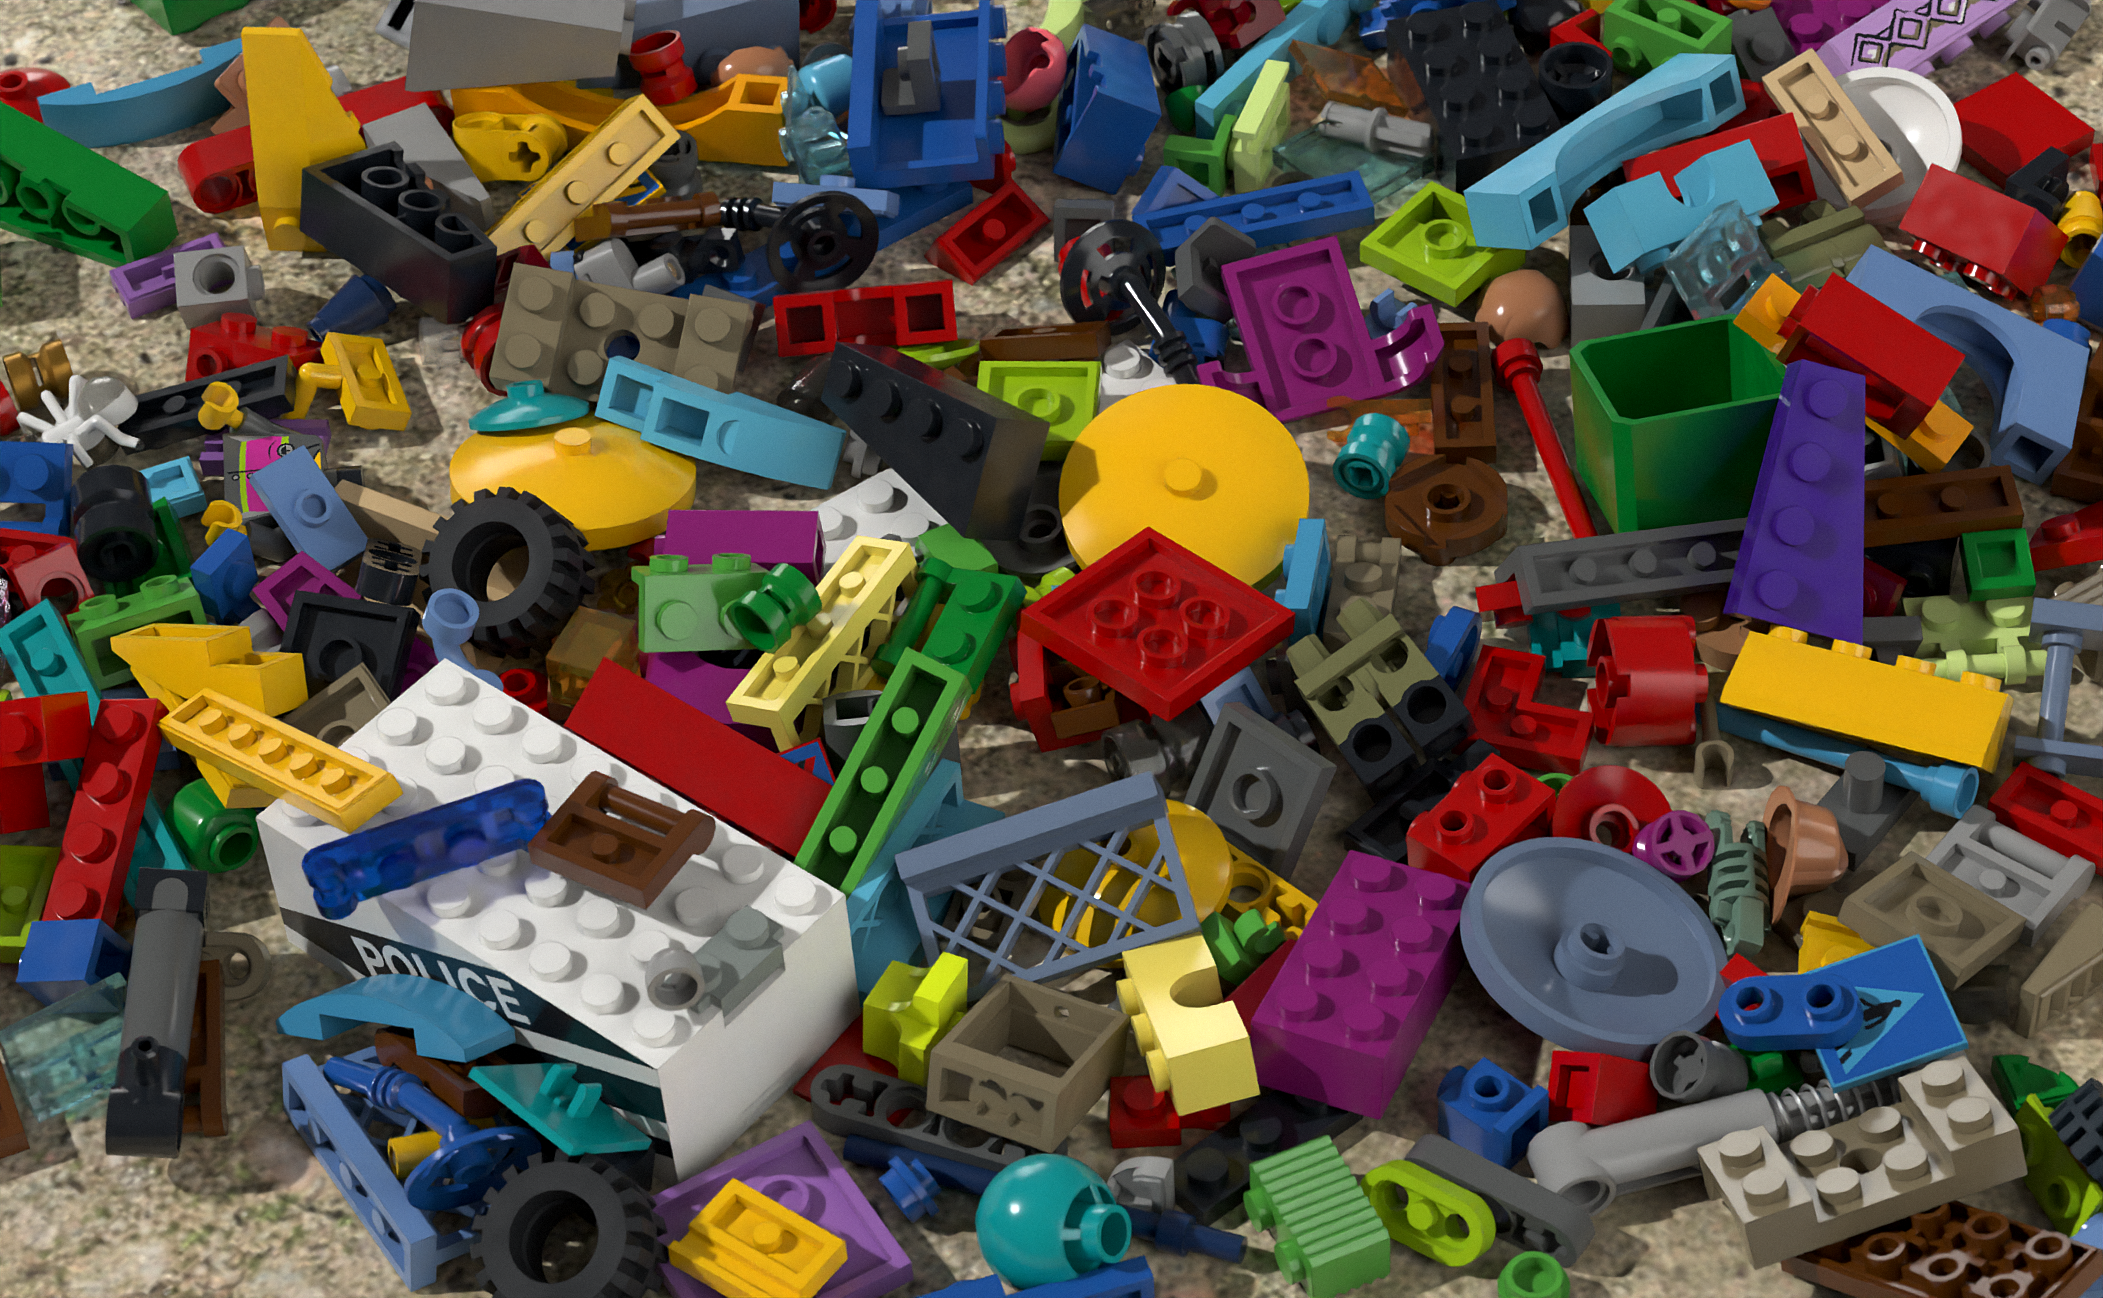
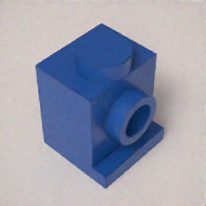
M1485 1057L1470 1070L1462 1065L1455 1066L1445 1075L1438 1087V1133L1447 1140L1508 1170H1511L1526 1156L1528 1144L1535 1135L1548 1127L1549 1091L1539 1084L1534 1089H1531Z

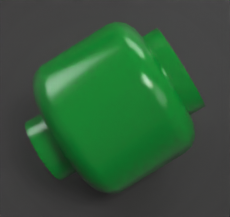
M205 778L197 779L182 787L175 793L166 807L164 819L179 843L188 863L197 871H208V874L211 875L235 870L251 859L258 845L260 832L256 816L259 814L255 808H225Z

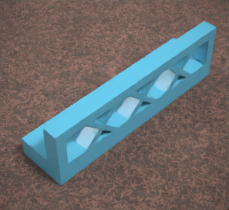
M945 758L941 759L861 882L858 883L846 901L861 1008H863V1002L892 960L918 967L925 956L907 886L900 878L894 855L1005 818V812L964 799L960 763ZM955 890L927 898L934 923L940 926L943 925L956 893Z

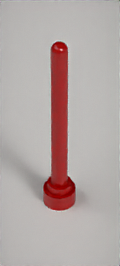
M1525 338L1507 340L1498 345L1490 356L1491 367L1496 380L1501 387L1511 393H1515L1573 539L1599 536L1538 386L1541 378L1540 375L1543 371V364L1533 342Z

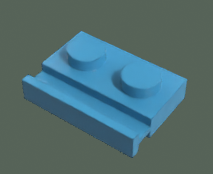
M1300 518L1295 544H1286L1284 549L1283 573L1287 586L1286 589H1277L1275 601L1296 613L1294 632L1289 636L1291 646L1306 635L1314 633L1323 644V628L1332 577H1330L1332 561L1325 519Z

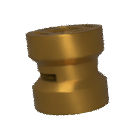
M60 339L42 344L40 350L27 355L18 351L2 356L9 383L20 412L37 408L42 401L41 393L44 390L51 391L60 400L69 398V380L73 372ZM34 367L37 368L42 383L41 386H38V382L33 370Z

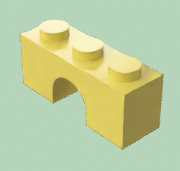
M1201 931L1122 952L1127 979L1116 981L1122 1011L1130 1015L1129 1020H1131L1135 1041L1141 1057L1146 1056L1149 1073L1156 1093L1168 1090L1178 1116L1260 1095L1249 1035L1233 1000L1222 1003L1223 998L1217 966Z

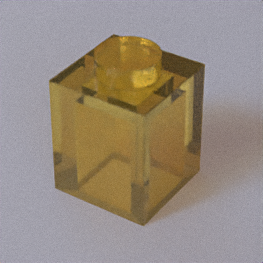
M578 606L545 657L553 702L574 708L604 656L637 675L640 671L637 621L624 618L615 613H605Z

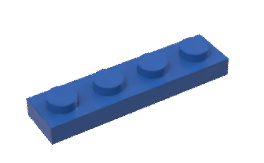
M1355 170L1133 215L1132 221L1144 226L1153 233L1163 250L1166 267L1176 266L1174 251L1210 217H1217L1254 239L1256 248L1374 225L1375 208L1359 171ZM1148 253L1146 258L1150 264L1151 270H1153L1152 258Z

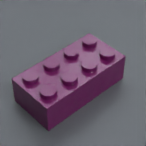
M1350 850L1251 1020L1250 1044L1258 1084L1381 1120L1467 960L1461 940L1460 914L1463 902L1472 883L1386 860L1378 856Z

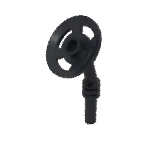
M822 191L796 201L788 208L764 204L762 199L758 197H728L723 203H720L721 219L718 226L734 228L740 232H758L763 227L771 229L766 244L768 267L776 281L783 288L794 294L845 289L864 274L877 252L879 228L874 214L861 199L846 192ZM823 204V206H817V207L810 208V207L815 206V205ZM846 208L852 210L859 220L860 237L847 235L846 226L838 216ZM790 241L791 250L799 259L794 272L788 270L782 263L780 257L781 243ZM845 255L850 257L846 263L835 271L815 277V271L824 270L835 265Z
M1126 219L1107 220L1088 229L1071 247L1061 271V300L1070 319L1074 323L1105 321L1111 310L1122 311L1132 307L1135 311L1132 315L1120 321L1110 322L1111 336L1128 332L1142 322L1155 341L1152 345V350L1156 355H1159L1157 360L1161 366L1165 367L1163 370L1167 378H1174L1176 384H1200L1195 368L1198 364V359L1195 354H1191L1193 349L1190 343L1185 342L1187 339L1183 331H1176L1157 303L1164 287L1166 275L1165 257L1157 238L1144 226ZM1120 237L1131 238L1129 252L1119 251L1104 258L1097 251L1101 245L1112 239ZM1148 253L1150 254V256H1151V258H1152L1153 269H1154V275H1153V282H1152L1151 290H1149V289H1150V285H1151V278H1152V276H1151V268H1150V264H1149V262H1148V260H1147V258H1146V256L1148 255ZM1084 269L1089 271L1086 287L1088 297L1092 303L1087 308H1085L1081 297V278ZM1100 291L1103 292V293L1106 294V295H1104L1103 297H1101Z

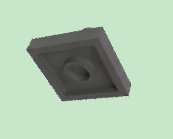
M1224 703L1183 803L1193 806L1210 817L1217 824L1227 842L1289 882L1338 766L1243 703Z

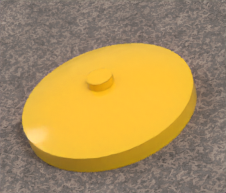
M1174 384L1150 388L1134 393L1106 408L1083 429L1072 445L1062 468L1058 495L1063 534L1071 554L1082 570L1149 526L1259 592L1267 588L1283 573L1286 544H1295L1299 519H1309L1310 488L1305 461L1298 445L1284 425L1265 408L1245 396L1222 388L1200 384Z
M590 410L588 414L582 417L546 426L507 431L476 432L458 447L451 459L449 467L450 498L452 504L461 498L470 504L474 502V492L485 488L495 495L499 487H512L520 494L525 490L540 498L571 521L573 526L583 533L589 543L584 548L585 550H606L635 544L666 531L669 510H690L696 496V464L694 457L641 440V432L594 416L595 410Z

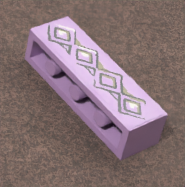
M1891 0L1828 40L1816 54L1834 78L1854 70L1871 67L1899 68L1926 78L1935 70L1931 64L1932 62L1941 58L1945 65H1947L1974 45L1970 38L1977 33L1986 40L2005 27L2012 20L2007 11L2019 0Z

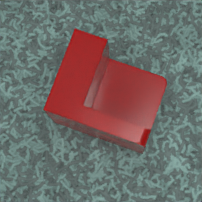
M1553 1050L1547 1089L1549 1091L1548 1121L1557 1123L1576 1121L1585 1123L1587 1126L1605 1127L1656 1114L1658 1091L1654 1087L1650 1076L1649 1063L1603 1053Z

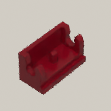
M1174 0L1166 11L1168 17L1180 15L1185 9L1199 13L1213 30L1221 50L1243 48L1287 20L1279 0Z

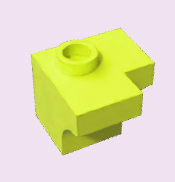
M943 951L935 964L927 968L914 967L892 960L863 1002V1052L892 1063L898 1069V1079L928 1087L931 1050L967 1014L968 959Z

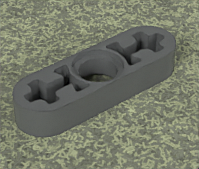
M1434 1134L1422 1135L1402 1159L1410 1161L1481 1197L1493 1213L1496 1224V1237L1526 1252L1536 1251L1548 1254L1555 1258L1561 1267L1573 1266L1595 1237V1227L1591 1218L1571 1200L1441 1136ZM1457 1215L1458 1218L1465 1221L1461 1215Z

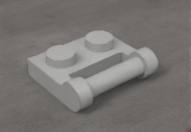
M1974 804L1925 859L2027 918L2018 942L2032 948L2073 899H2079L2086 892L2094 877L2096 865L2077 854L2068 858L1995 821L1996 814Z

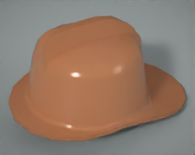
M1779 785L1772 791L1762 820L1765 824L1769 902L1771 907L1770 924L1774 926L1780 920L1788 897L1803 896L1808 893L1823 891L1831 883L1841 879L1848 867V854L1839 833L1837 820L1832 811L1822 806L1795 799L1790 788Z

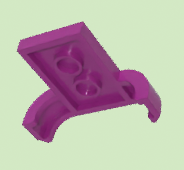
M1337 235L1221 265V277L1251 371L1244 373L1226 372L1222 370L1220 361L1197 365L1196 371L1200 385L1214 386L1245 396L1269 411L1282 424L1392 396L1412 388L1432 372L1444 351V341L1431 304L1410 309L1407 312L1406 320L1398 328L1386 335L1371 340Z

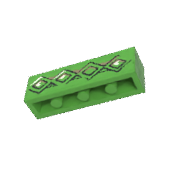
M906 646L793 864L844 893L847 901L922 790L973 693V689L965 675Z

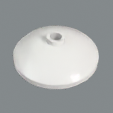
M1871 67L1854 70L1835 77L1840 87L1900 167L1905 183L1860 209L1865 214V223L1880 225L1903 219L1931 163L1954 173L1956 172L1962 153V132L1956 110L1950 99L1937 85L1925 77L1908 70L1891 67ZM1803 143L1818 200L1806 204L1810 205L1826 199L1838 211L1848 208L1849 206Z

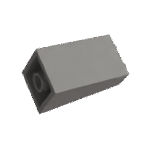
M415 0L405 90L422 92L615 77L618 54L630 55L634 21L628 20H633L636 0Z

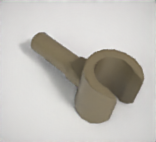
M1708 695L1705 703H1699L1703 735L1701 736L1702 743L1698 745L1695 752L1694 781L1699 788H1704L1705 770L1718 769L1726 775V787H1730L1733 782L1735 752L1733 747L1721 739L1716 700L1714 696Z

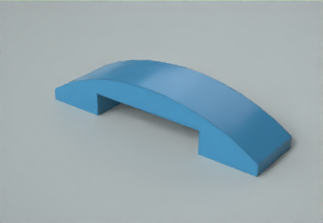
M238 38L199 50L202 64L100 94H96L92 83L88 82L37 97L43 123L87 148H98L149 140L204 122L225 112L232 105L217 90L214 82L243 51L242 40Z
M381 974L359 979L301 1002L275 1020L278 1034L316 1040H326L368 1022L414 1029L417 1055L464 1063L516 1042L514 1028L481 1001L448 984L430 978L407 974Z

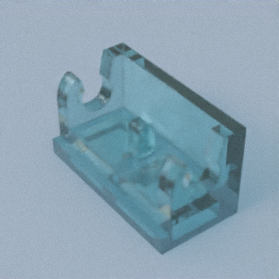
M120 972L0 1030V1049L10 1079L38 1123L114 1086L128 987Z

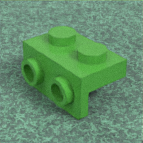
M718 553L712 555V564L688 565L687 556L654 555L650 556V566H632L631 580L639 585L638 649L644 653L758 649L741 634L735 625L731 615V606L747 591H758L762 587V578L769 571L756 563H751V555L744 553Z

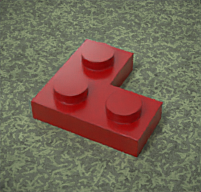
M1483 644L1463 704L1471 713L1477 732L1454 747L1452 754L1461 755L1481 738L1500 751L1499 757L1512 765L1576 776L1582 771L1592 740L1595 713L1536 702L1546 674V656Z

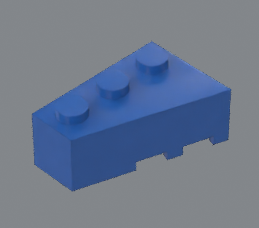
M1085 23L1082 25L1067 52L1066 77L1058 97L1052 173L1112 195H1116L1127 175L1134 177L1137 174L1144 158L1145 143L1162 116L1146 46Z

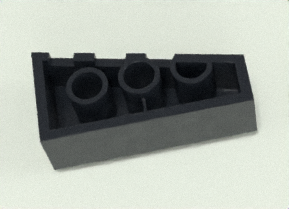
M396 141L302 168L300 231L323 245L326 250L335 253L357 267L363 274L371 276L399 297L408 300L427 312L436 321L445 325L464 323L468 318L474 317L488 306L494 305L497 246L465 213L453 212L450 209V197L441 188L431 190L425 183L426 172L416 162L406 164L403 161L404 150Z

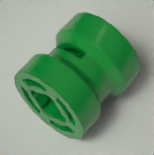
M778 563L762 578V587L758 591H747L733 603L731 615L741 634L752 645L766 653H775L791 638V629L796 625L805 626L822 610V601L813 584L803 573L791 565Z

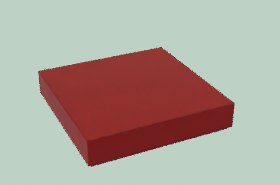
M2014 72L1953 104L1962 132L1961 158L2004 191L2006 179L2050 146L2072 157L2091 147L2094 141L2095 129L2018 72Z

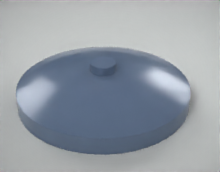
M1542 837L1510 845L1493 855L1481 867L1462 905L1460 914L1461 940L1466 957L1480 983L1491 997L1518 1022L1548 1041L1571 1051L1603 1053L1640 1062H1650L1654 1050L1660 1041L1674 1031L1686 1030L1703 1036L1715 1019L1719 1001L1727 989L1719 974L1728 963L1726 952L1715 927L1706 913L1684 889L1658 869L1639 858L1607 845L1565 837Z

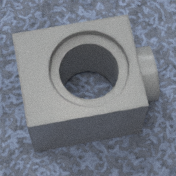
M244 245L173 253L177 308L187 329L221 320V315L224 313H243L257 318L256 300L265 299L264 277L261 265L251 264ZM218 281H234L231 288L223 293H209L210 288Z

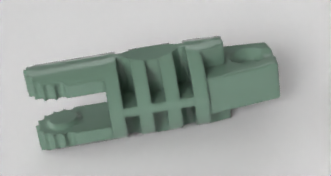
M1711 810L1710 813H1707L1705 819L1713 834L1715 846L1712 860L1707 865L1711 923L1717 928V933L1726 952L1727 962L1736 953L1752 962V957L1759 953L1763 947V938L1767 937L1771 929L1765 824L1750 820L1746 824L1745 829H1743L1740 842L1733 843L1731 815L1723 811Z

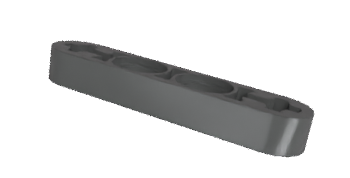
M845 1064L829 1066L820 1071L812 1080L810 1096L814 1121L821 1129L837 1136L847 1138L852 1133L1000 1172L1006 1166L1021 1158L1035 1155L1037 1150H1039L1011 1140V1145L1005 1143V1153L1002 1155L1003 1140L1008 1138L988 1131L987 1133L991 1137L979 1147L967 1148L956 1144L952 1139L953 1136L963 1128L974 1126L926 1110L928 1087ZM844 1094L854 1096V1099L845 1098L841 1105L831 1104V1101H839ZM904 1108L916 1109L926 1117L921 1124L908 1129L897 1128L888 1121L892 1113ZM867 1110H874V1116H867ZM1066 1138L1052 1154L1068 1156Z

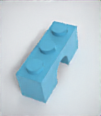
M1750 139L1705 154L1675 175L1674 180L1682 194L1684 204L1673 197L1660 171L1612 188L1583 209L1613 274L1635 266L1638 267L1640 274H1645L1673 260L1672 252L1682 249L1685 256L1690 257L1717 244L1719 241L1716 236L1727 232L1732 241L1762 227L1763 223L1760 216L1780 202Z

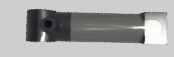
M140 867L134 905L136 927L115 1084L111 1086L107 1106L105 1150L106 1155L178 1159L182 1142L184 1090L202 947H206L210 915L208 871Z

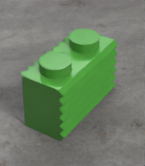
M1330 1135L1321 1136L1249 1164L1250 1191L1243 1194L1244 1205L1256 1231L1261 1233L1269 1229L1277 1242L1274 1245L1276 1261L1284 1279L1289 1285L1300 1282L1309 1298H1334L1338 1293L1346 1294L1351 1288L1359 1289L1364 1282L1372 1284L1377 1277L1384 1279L1390 1273V1236L1386 1227H1383L1381 1218L1377 1217L1374 1207L1369 1203L1368 1197L1364 1196L1362 1187L1358 1186L1355 1176L1351 1175L1349 1166L1345 1165L1336 1145L1332 1144Z

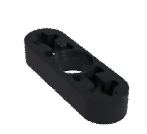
M378 538L367 539L355 592L378 602L410 606L419 576L422 551L395 541Z

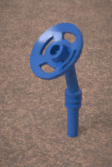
M338 1056L331 1057L324 1066V1077L329 1083L367 1095L370 1102L375 1106L402 1115L411 1113L442 1137L439 1141L440 1148L425 1158L410 1173L405 1182L404 1193L408 1202L414 1208L426 1211H440L482 1200L490 1186L501 1191L507 1184L501 1175L513 1164L523 1171L529 1169L527 1157L541 1152V1144L536 1133L528 1128L506 1126L480 1130L478 1126L470 1125L464 1117L424 1089L421 1079L415 1074L390 1066L374 1069ZM515 1147L511 1154L501 1163H499L506 1156V1154L509 1151V1148ZM438 1177L453 1178L456 1182L455 1184L444 1186H430Z

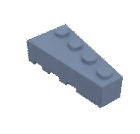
M636 0L633 20H628L634 21L632 43L655 32L665 30L678 31L685 47V53L682 56L684 64L692 68L697 85L711 84L710 74L716 70L721 61L735 50L755 46L772 50L781 47L788 59H792L794 62L795 77H797L800 70L799 0ZM618 54L615 77L577 79L576 84L577 88L582 90L611 87V90L640 88L639 84L642 81L640 71L632 68L628 55Z

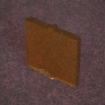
M1292 40L1288 50L1301 66V73L1310 78L1324 99L1372 111L1380 107L1386 109L1388 115L1401 118L1406 117L1410 110L1395 90L1396 85L1388 81L1372 59Z

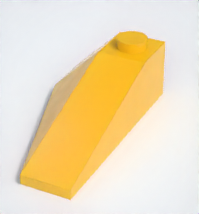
M243 27L241 40L258 205L268 249L270 251L326 252L328 250L323 245L300 231L302 168L368 149L358 133L361 125L352 111L345 112L331 89L333 79L301 28Z

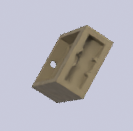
M1005 973L931 1050L926 1110L1052 1154L1110 1088L1111 1077H1119L1123 1073L1130 1015ZM1058 1006L1065 1007L1069 1012V1016L1063 1015L1059 1011ZM1007 1044H1011L1069 1064L1071 1067L1061 1078L996 1055Z

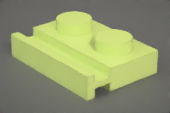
M1267 59L1233 129V138L1227 153V168L1234 171L1235 195L1262 189L1291 128L1290 83L1284 82L1289 71V63Z

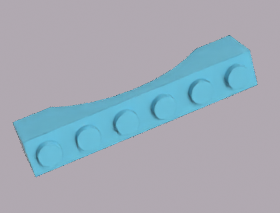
M1679 53L1463 191L1476 245L1480 247L1522 250L1534 249L1568 226V215L1576 200L1602 177L1621 167L1622 161L1648 154L1687 138L1711 132L1745 110L1746 105L1735 55Z

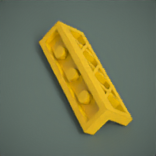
M643 93L627 99L490 226L484 234L497 246V256L512 249L533 244L548 262L551 252L560 251L575 236L574 218L593 216L592 204L612 202L670 148L681 135Z

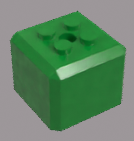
M1727 314L1580 341L1569 351L1577 470L1615 534L1748 517L1786 368L1782 362L1775 359L1777 357L1776 353L1770 352L1732 323L1738 315Z

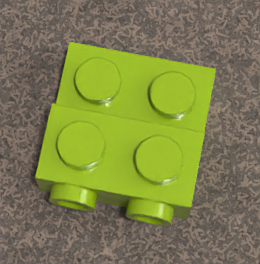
M1430 181L1360 242V261L1456 308L1477 288L1483 289L1484 286L1495 278L1519 269L1526 262V250L1477 246L1465 196Z

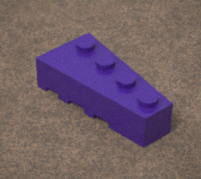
M1804 359L1787 364L1723 614L1767 626L1776 624L1809 633V637L1832 643L1834 639L1863 646L1866 376Z

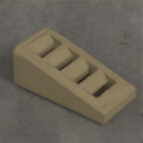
M2093 902L2089 906L2086 905L2023 984L2015 1022L2017 1034L2029 1039L2103 988V907Z

